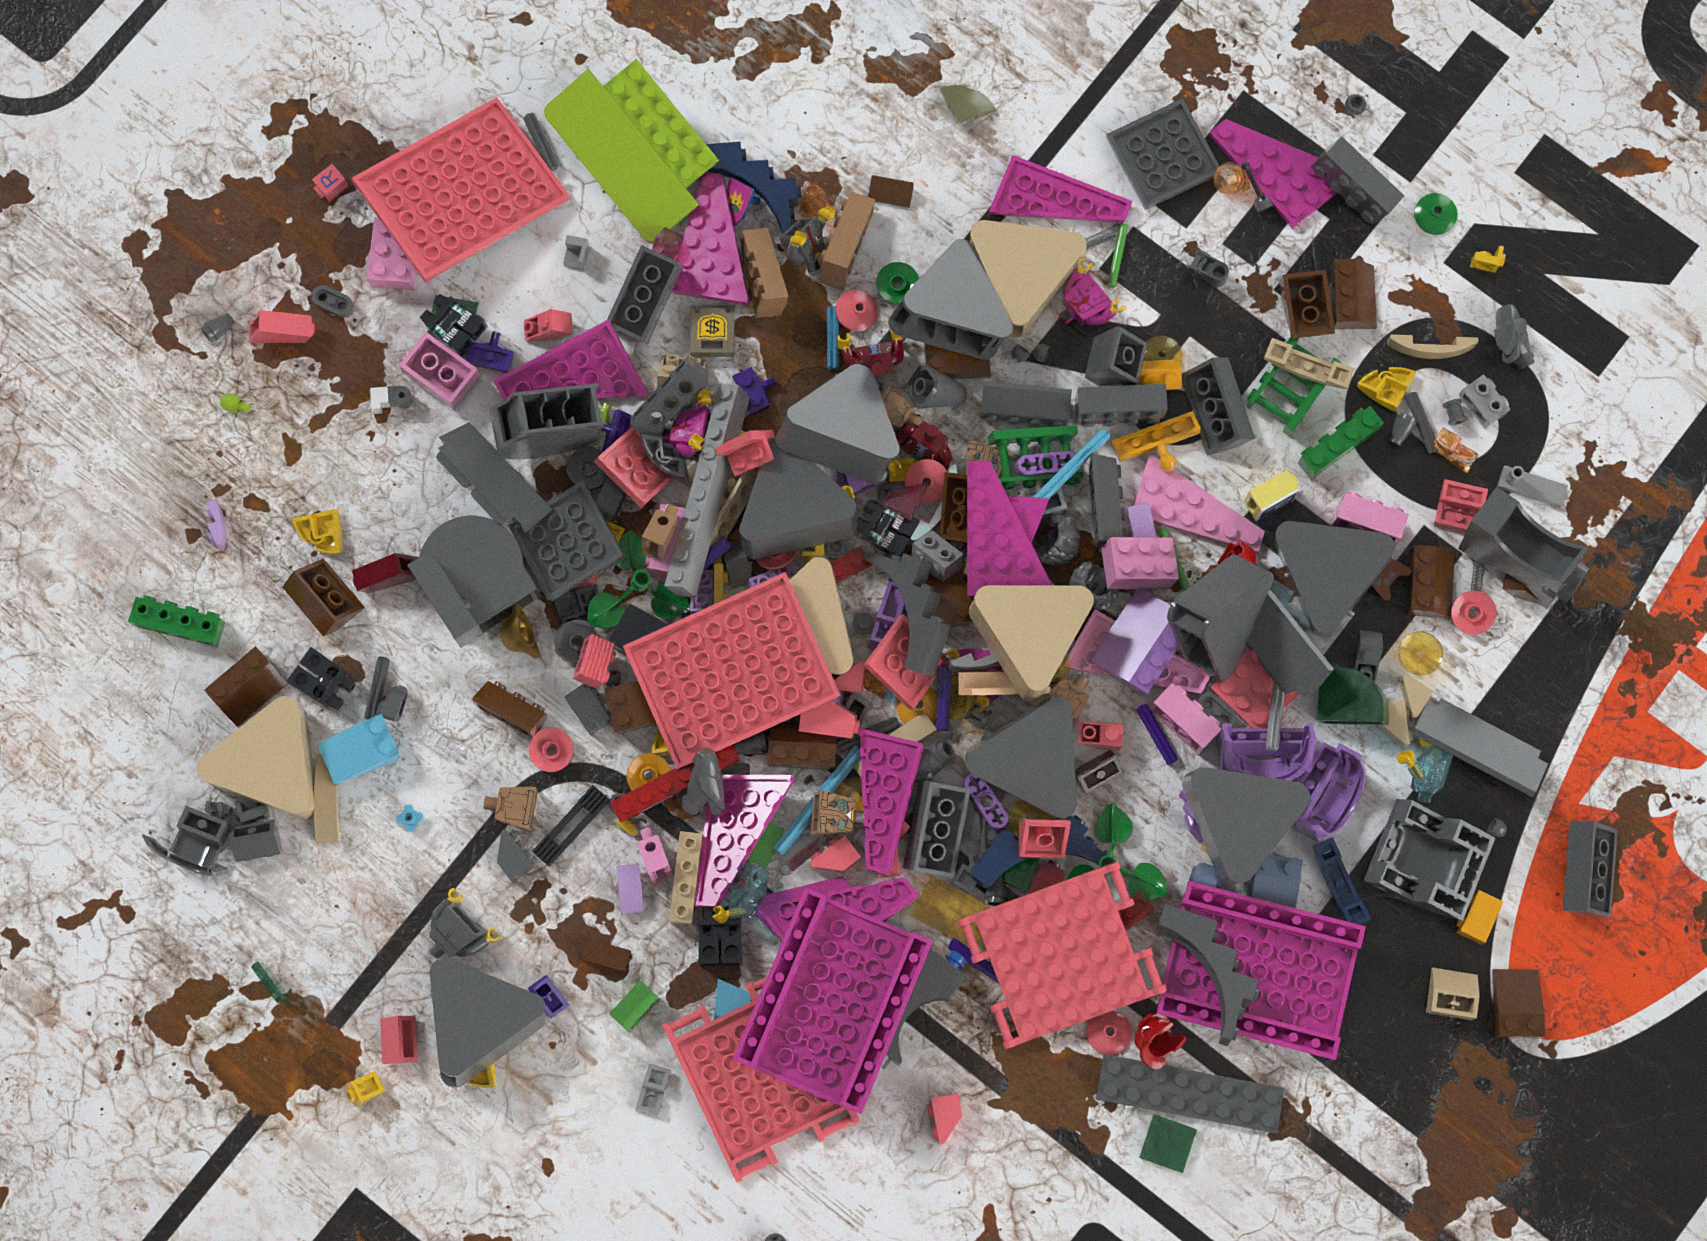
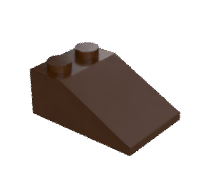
M1326 270L1282 275L1279 284L1291 339L1335 334Z
M924 343L925 365L931 366L952 379L991 378L990 359L982 360Z
M945 472L940 537L943 539L967 542V473Z
M962 567L944 582L932 576L929 572L926 585L935 587L934 592L941 594L935 616L944 619L943 624L949 625L951 628L973 623L969 615L972 601L971 596H967V583Z
M638 681L604 689L615 733L624 734L657 725Z
M1492 969L1494 1038L1539 1039L1545 1037V1012L1538 970Z

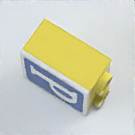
M1285 470L1250 490L1244 503L1255 521L1257 522L1294 501L1300 491L1298 480L1294 474H1290L1288 470Z

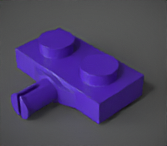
M492 331L489 343L473 342L474 344L468 351L466 361L473 366L507 373L510 371L514 352L498 346L501 333Z
M752 367L732 376L735 384L739 385L750 396L747 409L751 416L771 407L766 398L765 390L777 385L773 376L761 382L756 377Z
M619 409L615 410L611 423H606L601 429L606 432L602 451H605L632 427L630 425L632 415Z

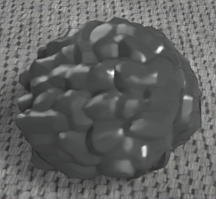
M1060 515L1052 518V522L1057 525L1042 538L1043 546L1035 549L1040 562L1043 564L1066 565L1079 553V529L1075 526L1073 519Z
M1091 561L1082 563L1079 568L1075 569L1069 582V586H1083L1091 591L1094 598L1092 608L1095 610H1104L1110 607L1119 595L1120 589H1107L1104 568H1100L1098 564H1092Z

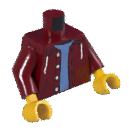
M890 329L893 342L850 348L851 336L846 333V340L840 339V335H838V348L842 350L847 368L854 364H861L868 367L874 376L893 373L895 366L903 361L904 345L902 340L904 337L896 335Z
M922 421L919 426L912 424L902 428L896 436L898 445L902 450L919 461L924 459L935 460L948 470L953 458L948 446L949 439L939 431L937 426ZM930 479L927 480L928 485L931 484Z

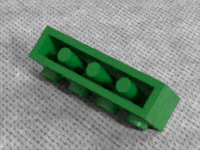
M1371 406L1366 410L1360 408L1352 415L1353 419L1347 423L1344 420L1335 427L1336 432L1331 435L1329 433L1325 434L1318 440L1319 444L1314 448L1309 446L1300 453L1302 457L1298 464L1310 480L1380 430L1384 422Z
M143 595V598L135 597L128 619L132 626L218 648L225 622L220 618V614L207 611V614L199 613V609L191 606H186L185 609L177 607L178 604L171 601H164V604L156 602V598Z

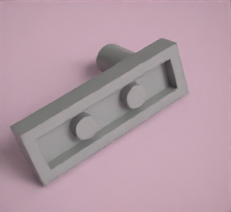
M1504 465L1497 487L1560 508L1563 504L1568 485L1524 472V469L1520 466L1511 468Z

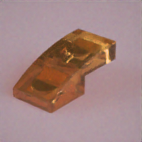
M1443 427L1433 441L1434 446L1450 462L1467 473L1477 460L1479 454L1460 444L1462 437Z

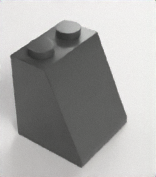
M1115 327L1095 336L1084 378L1098 386L1138 384L1147 342L1121 327Z

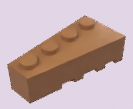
M852 191L848 199L844 198L841 206V211L843 212L841 216L837 215L833 226L836 229L834 233L830 232L826 245H829L827 251L823 249L819 262L822 263L820 283L842 291L845 290L847 274H851L855 256L858 254L863 237L861 235L865 236L874 212L876 199Z
M768 228L743 230L739 242L755 317L780 316L787 305L789 296L774 250L773 236H770Z

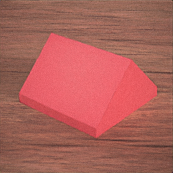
M1066 820L1020 821L1019 857L1064 858L1071 822Z

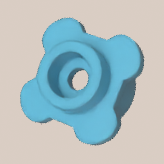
M406 805L404 811L396 817L397 823L403 824L407 831H414L419 821L423 820V814L416 812L412 805Z

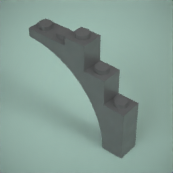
M875 549L874 553L865 550L863 559L877 565L887 573L896 584L904 599L910 630L909 650L904 668L934 677L951 626L943 624L944 619L935 616L941 594L934 592L935 587L926 585L933 563L925 561L926 556L913 552L912 556L903 553L902 558L892 555L890 559L887 558L888 553Z
M1165 904L1160 913L1155 931L1185 947L1200 961L1209 974L1217 991L1221 1008V1032L1218 1044L1228 1046L1231 1040H1236L1239 1027H1236L1237 1019L1241 1020L1245 1007H1249L1252 1001L1256 1002L1260 990L1256 988L1258 980L1235 972L1239 963V959L1236 958L1238 950L1215 943L1219 932L1218 929H1215L1216 920Z

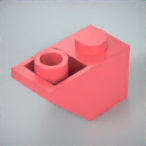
M550 309L524 320L525 341L528 342L559 340L573 334L572 313Z
M1078 721L1077 744L1095 749L1120 751L1122 747L1123 724Z
M837 836L828 843L830 847L824 852L819 850L811 856L810 859L812 861L809 863V866L815 870L844 873L859 862L861 856L846 836H843L841 839Z
M958 1093L931 1098V1104H927L929 1118L934 1117L935 1126L931 1127L934 1141L938 1140L939 1145L945 1143L962 1118Z

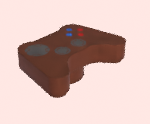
M1391 558L1371 587L1382 600L1388 601L1391 598L1390 585L1400 576H1410L1412 571L1409 567Z

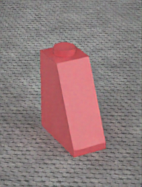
M259 310L250 321L249 343H306L314 335L315 331L312 316Z
M834 700L806 711L800 716L799 731L845 738H854L855 734L859 733L860 721L857 720V714Z

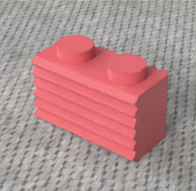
M594 634L588 636L583 642L573 679L596 689L606 684L610 676V672L607 671L609 664L613 663L616 652L613 651L615 644Z

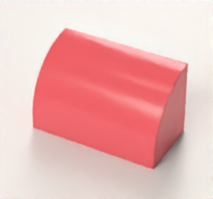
M416 1016L381 1018L382 1064L418 1062Z

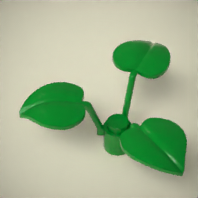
M629 530L619 541V546L625 557L616 562V565L621 570L632 569V572L635 573L631 579V586L617 602L616 598L610 593L602 592L595 595L588 607L587 622L594 627L602 629L617 626L625 612L624 608L619 604L633 590L641 592L649 589L650 594L655 596L650 603L651 609L655 615L663 619H672L689 612L690 604L687 597L676 596L664 586L665 582L660 583L656 588V592H654L653 585L650 584V574L645 570H640L646 567L647 556L642 553V540L632 530Z
M1113 803L1109 804L1102 811L1096 823L1095 832L1098 840L1104 844L1112 842L1107 855L1103 856L1099 861L1100 868L1119 861L1115 856H1112L1116 842L1123 843L1127 841L1133 831L1131 819ZM1140 863L1137 865L1135 873L1123 868L1119 869L1120 872L1132 876L1128 883L1131 895L1135 896L1140 891L1144 894V899L1142 900L1139 897L1138 900L1150 901L1167 894L1166 879L1155 865ZM1077 865L1070 871L1067 880L1095 869L1090 865Z

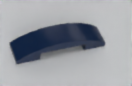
M1331 837L1312 846L1324 880L1344 920L1358 925L1370 921L1369 913L1362 899L1359 898L1341 860L1342 856L1334 838Z

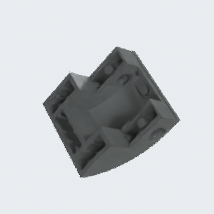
M1396 799L1364 881L1412 905L1442 916L1463 921L1495 838L1461 819L1444 818L1413 800Z

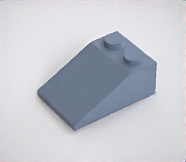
M1269 855L1251 879L1250 897L1296 908L1303 859Z

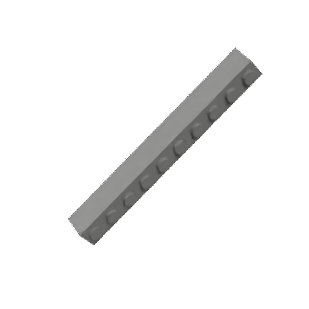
M719 384L664 585L676 596L696 598L731 469L728 457L718 456L715 448L740 436L750 396L739 385Z

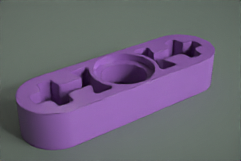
M1072 451L1024 455L1016 461L1015 470L1020 476L1057 474L1067 464L1061 463L1058 465V462L1064 461L1066 457L1070 461L1076 454ZM1042 459H1049L1052 462V468L1049 470L1043 468L1041 464ZM1024 461L1027 465H1032L1036 462V466L1030 467L1027 471L1021 465Z
M972 773L968 774L964 781L965 788L971 789L970 796L987 824L994 831L1005 830L1008 826V815L985 780ZM971 780H974L975 782L980 781L978 783L979 789L981 790L979 794L977 789L974 786H971ZM983 797H990L993 803L989 807H983L980 804V800ZM994 810L998 818L1003 817L1002 824L1000 825L998 822L993 823L994 816L992 811Z

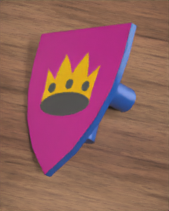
M729 177L726 193L729 198L728 202L734 227H736L742 219H745L750 204H760V197L753 196V188Z

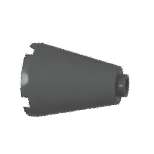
M928 365L915 367L907 379L906 385H909V393L906 392L907 401L912 407L918 409L960 406L967 398L964 385Z

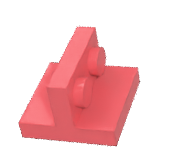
M773 430L748 431L716 447L715 450L718 456L728 457L734 476H740L774 459L768 442L775 439Z

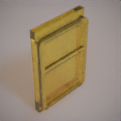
M931 876L917 904H915L911 916L968 946L962 927H959L957 920L989 909L991 906ZM975 921L970 923L978 944L981 934Z

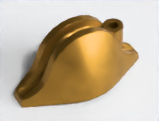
M517 603L513 606L511 614L500 619L503 624L500 629V639L503 645L511 651L523 652L535 659L539 658L540 652L534 631L522 607Z

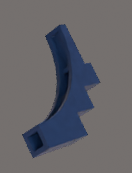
M741 141L706 144L719 160L707 172L722 174L727 178L732 177L753 188L754 192L767 204L775 216L781 233H785L791 227V219H795L794 206L798 205V198H802L801 185H796V178L774 180L773 167H769L768 160L747 161L746 148L741 149Z
M1076 815L1065 818L1064 820L1071 822L1065 854L1083 858L1099 866L1100 859L1106 856L1108 851L1104 850L1103 852L1097 847L1098 843L1091 837H1084L1088 831V828L1084 826V820ZM1003 830L996 835L967 875L982 887L989 888L1002 873L1014 864L1029 857H1019L1018 837L1009 830L1006 832Z

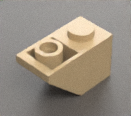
M1405 700L1387 701L1389 725L1376 726L1401 748H1406L1413 738L1412 729L1408 728L1407 719L1410 718L1409 707L1405 706Z

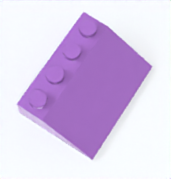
M1141 589L1139 591L1136 590L1089 662L1145 698L1179 647L1167 619L1170 604Z

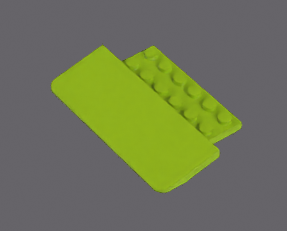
M637 58L604 86L588 68L550 101L544 109L547 121L646 241H657L699 206L686 188L719 162V160Z

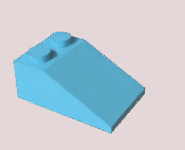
M382 714L362 721L317 744L334 786L396 762L399 757V752Z

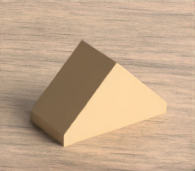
M1404 674L1398 680L1403 699L1405 700V706L1409 707L1410 722L1419 716L1434 690L1408 674Z

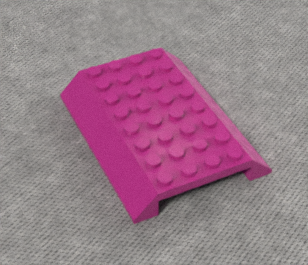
M1188 881L1180 909L1216 920L1215 929H1218L1219 932L1215 943L1238 950L1236 958L1239 959V963L1235 972L1258 980L1256 988L1260 990L1256 1002L1252 1001L1249 1007H1245L1241 1020L1237 1019L1236 1027H1239L1237 1035L1336 1060L1341 1039L1338 1036L1357 951L1361 949L1366 926ZM1172 939L1162 984L1166 985L1167 991L1159 994L1156 1014L1221 1031L1220 1003L1209 974L1195 956Z
M805 887L733 1056V1060L862 1114L933 941L830 900L827 896Z

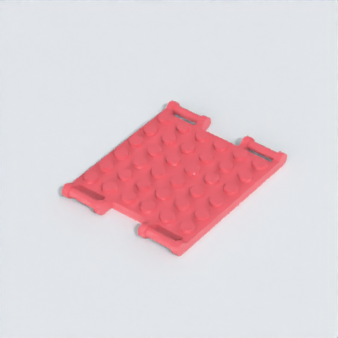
M1119 861L957 920L959 927H962L970 948L972 963L990 958L1005 1000L992 1004L989 1008L991 1013L994 1012L1004 1039L1003 1046L1005 1049L1167 991L1166 985L1162 984L1154 963L1152 948H1146L1134 953L1118 910L1135 905L1133 898L1129 897L1119 869L1121 866ZM1111 872L1121 902L1115 903L1105 877V874ZM976 921L987 951L980 952L970 923ZM1139 959H1144L1154 986L1151 989L1147 988L1137 961ZM1003 1008H1009L1019 1035L1015 1038L1011 1035L1002 1011Z
M767 976L754 983L749 982L745 984L752 999L751 1002L711 1021L704 1005L697 1007L698 1010L676 1021L662 1024L736 1183L742 1181L743 1177L770 1164L773 1166L778 1163L772 1151V1145L811 1126L819 1142L826 1140L825 1137L853 1123L856 1125L861 1122L855 1111L733 1060V1056L758 1000L756 991L763 988ZM701 1018L703 1019L704 1025L677 1038L675 1037L674 1031ZM846 1109L848 1110V1116L822 1129L820 1128L819 1122ZM765 1150L767 1156L740 1169L737 1168L736 1163Z

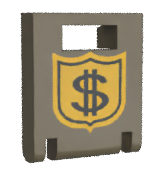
M691 306V357H734L735 306H730V313H726V306H700V313H696V306ZM701 342H723V349H702Z

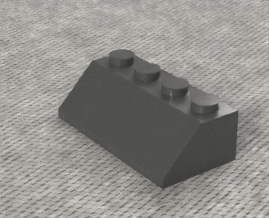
M1213 357L1182 373V382L1191 409L1201 428L1200 436L1207 455L1233 449L1255 439L1229 358Z
M984 381L980 418H984L987 422L1004 420L1008 424L1025 422L1030 426H1041V424L1050 425V427L1067 426L1072 389Z
M1092 454L1088 469L1095 550H1102V546L1110 537H1127L1126 529H1122V521L1125 520L1124 507L1120 508V499H1123V487L1118 485V478H1121V465H1117L1116 458Z
M919 779L903 868L954 878L971 789Z
M1594 821L1570 822L1568 851L1566 853L1567 868L1564 876L1565 893L1562 900L1563 911L1576 915L1611 918L1618 829Z

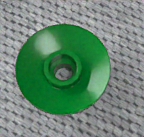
M1431 193L1418 201L1414 210V217L1417 225L1423 231L1433 235H1440L1453 228L1457 221L1458 212L1456 205L1449 197L1439 193ZM1434 209H1439L1441 214H1436Z
M892 262L884 266L878 273L876 287L884 300L893 304H899L907 291L919 280V276L910 265L903 262ZM898 282L902 286L901 288H895L894 284Z

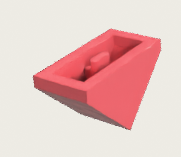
M864 659L850 668L849 671L834 679L838 690L844 692L845 695L851 696L853 691L861 695L866 670Z

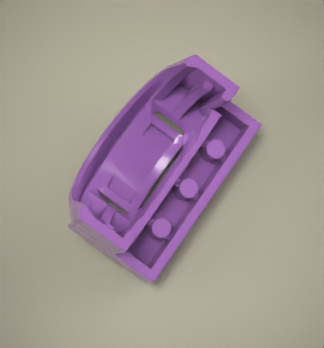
M1223 723L1222 730L1217 737L1221 770L1287 781L1298 778L1304 772H1312L1316 743L1313 723H1305L1304 728H1281L1279 749L1275 752L1266 750L1268 728L1232 729L1231 723ZM1246 756H1249V757H1255V756H1271V757H1277V756H1282V757L1276 758V759H1272V760H1255V759L1247 758ZM1287 759L1290 762V770H1288Z
M1322 742L1313 757L1312 772H1304L1299 783L1304 784L1308 788L1310 802L1291 826L1292 829L1319 843L1322 838L1336 833L1346 823L1360 799L1365 783V767L1360 753L1340 743L1335 748ZM1339 776V777H1341V778H1343V779L1349 781V782L1351 783V785L1348 784V783H1346V782H1344V781H1342V780H1340V779H1338V778H1336V777ZM1331 780L1326 792L1324 793L1323 797L1313 810V807L1315 806L1316 802L1318 801L1328 782Z

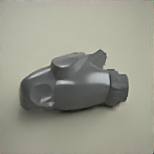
M1512 304L1499 308L1495 316L1496 329L1493 331L1499 350L1502 351V361L1506 364L1513 362L1519 370L1535 363L1526 330V320L1520 318L1516 307Z
M947 741L924 747L915 783H919V779L928 780L944 767L955 763V752Z
M703 748L693 758L695 766L690 775L687 794L682 797V808L689 814L697 815L698 812L704 810L708 802L712 814L717 816L721 814V810H725L722 773L719 769L715 751L710 748Z

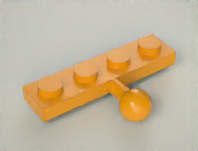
M1192 411L1111 440V445L1119 463L1157 449L1161 457L1159 460L1160 468L1164 471H1172L1176 467L1177 461L1173 455L1168 454L1165 446L1200 434L1201 428Z

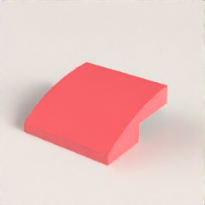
M1445 479L1434 525L1466 533L1471 520L1486 502L1488 489Z

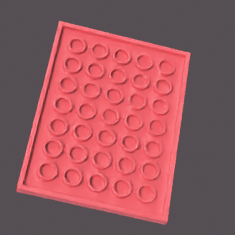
M497 97L352 177L353 184L425 283L570 199V195Z
M786 572L623 646L676 769L693 763V758L700 749L710 748L715 752L720 751L841 696Z

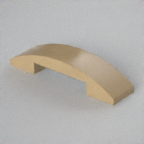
M1390 335L1387 340V345L1392 349L1423 359H1443L1458 356L1470 351L1478 343V338L1456 337L1452 345L1413 344V335Z
M1274 338L1271 339L1264 357L1268 362L1316 383L1341 389L1348 388L1355 368L1336 361L1332 364L1292 349L1293 345Z
M922 713L895 730L890 736L923 743L938 730L925 713ZM861 760L854 766L860 777L862 771Z
M317 754L314 783L316 843H339L338 785L334 786L321 754Z

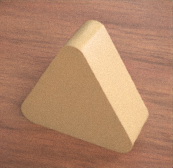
M981 220L973 225L970 233V243L973 245L1013 325V331L1010 336L1014 338L1022 337L1030 330L1067 283L1074 270L1078 268V261L1084 257L1086 240L1080 233Z
M815 557L790 579V582L831 674L840 676L855 665V658L833 567L825 558Z
M989 585L981 587L976 592L974 601L969 608V615L1021 698L1027 702H1036L1041 699L1091 610L1094 598L1091 591L1083 586Z
M282 696L275 699L205 754L197 764V772L200 778L215 788L302 820L314 817L315 780L307 717L304 709L290 697Z

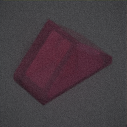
M927 482L888 492L881 502L883 507L912 520L927 490Z

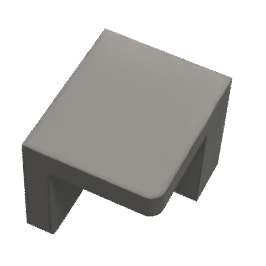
M567 235L563 265L584 270L590 247L589 241L585 238Z

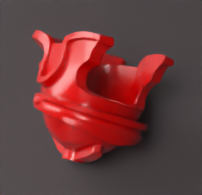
M1150 1013L1140 1021L1134 1036V1043L1140 1051L1141 1061L1151 1069L1162 1068L1166 1061L1165 1057L1172 1051L1175 1052L1180 1049L1186 1041L1184 1034L1171 1037V1027L1174 1024L1166 1016L1156 1013Z

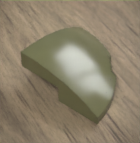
M950 85L940 88L948 108L951 109L957 124L973 117L978 119L996 111L992 102L980 91H975L963 85Z

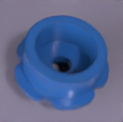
M951 950L949 955H945L947 961L955 968L964 969L966 959L961 954Z

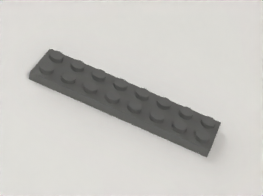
M1103 1054L1096 1100L1277 1134L1284 1088L1165 1065L1159 1069H1151L1139 1060Z

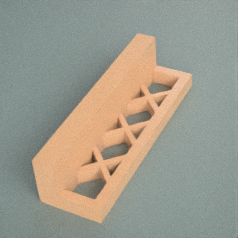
M1005 672L959 673V695L1019 694ZM1047 687L1044 694H1050V687Z

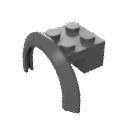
M185 806L176 825L179 831L170 850L161 846L156 839L144 834L142 835L152 852L178 866L210 877H218L229 873L227 867L215 863L230 832V825L227 821Z

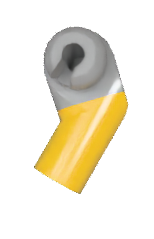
M643 817L641 820L633 823L629 820L623 823L618 821L616 826L632 836H637L640 830L650 828L651 822L648 818Z

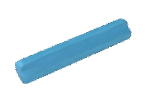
M836 306L827 308V368L830 370L839 369V320L836 316Z

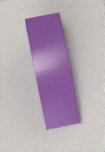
M893 581L888 582L870 637L868 648L873 650L876 649L897 618L902 615L905 606L904 599Z

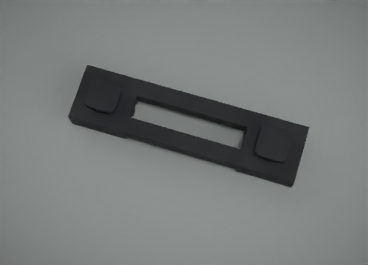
M592 785L532 852L550 867L607 805L610 799ZM583 807L588 810L589 813L558 845L554 838Z

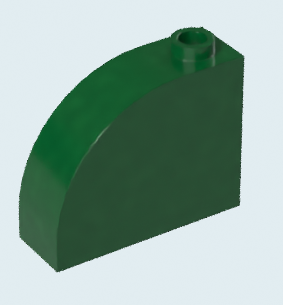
M1330 664L1334 670L1319 687L1317 720L1322 724L1389 725L1388 702L1381 688L1368 676L1357 670L1341 668V665Z

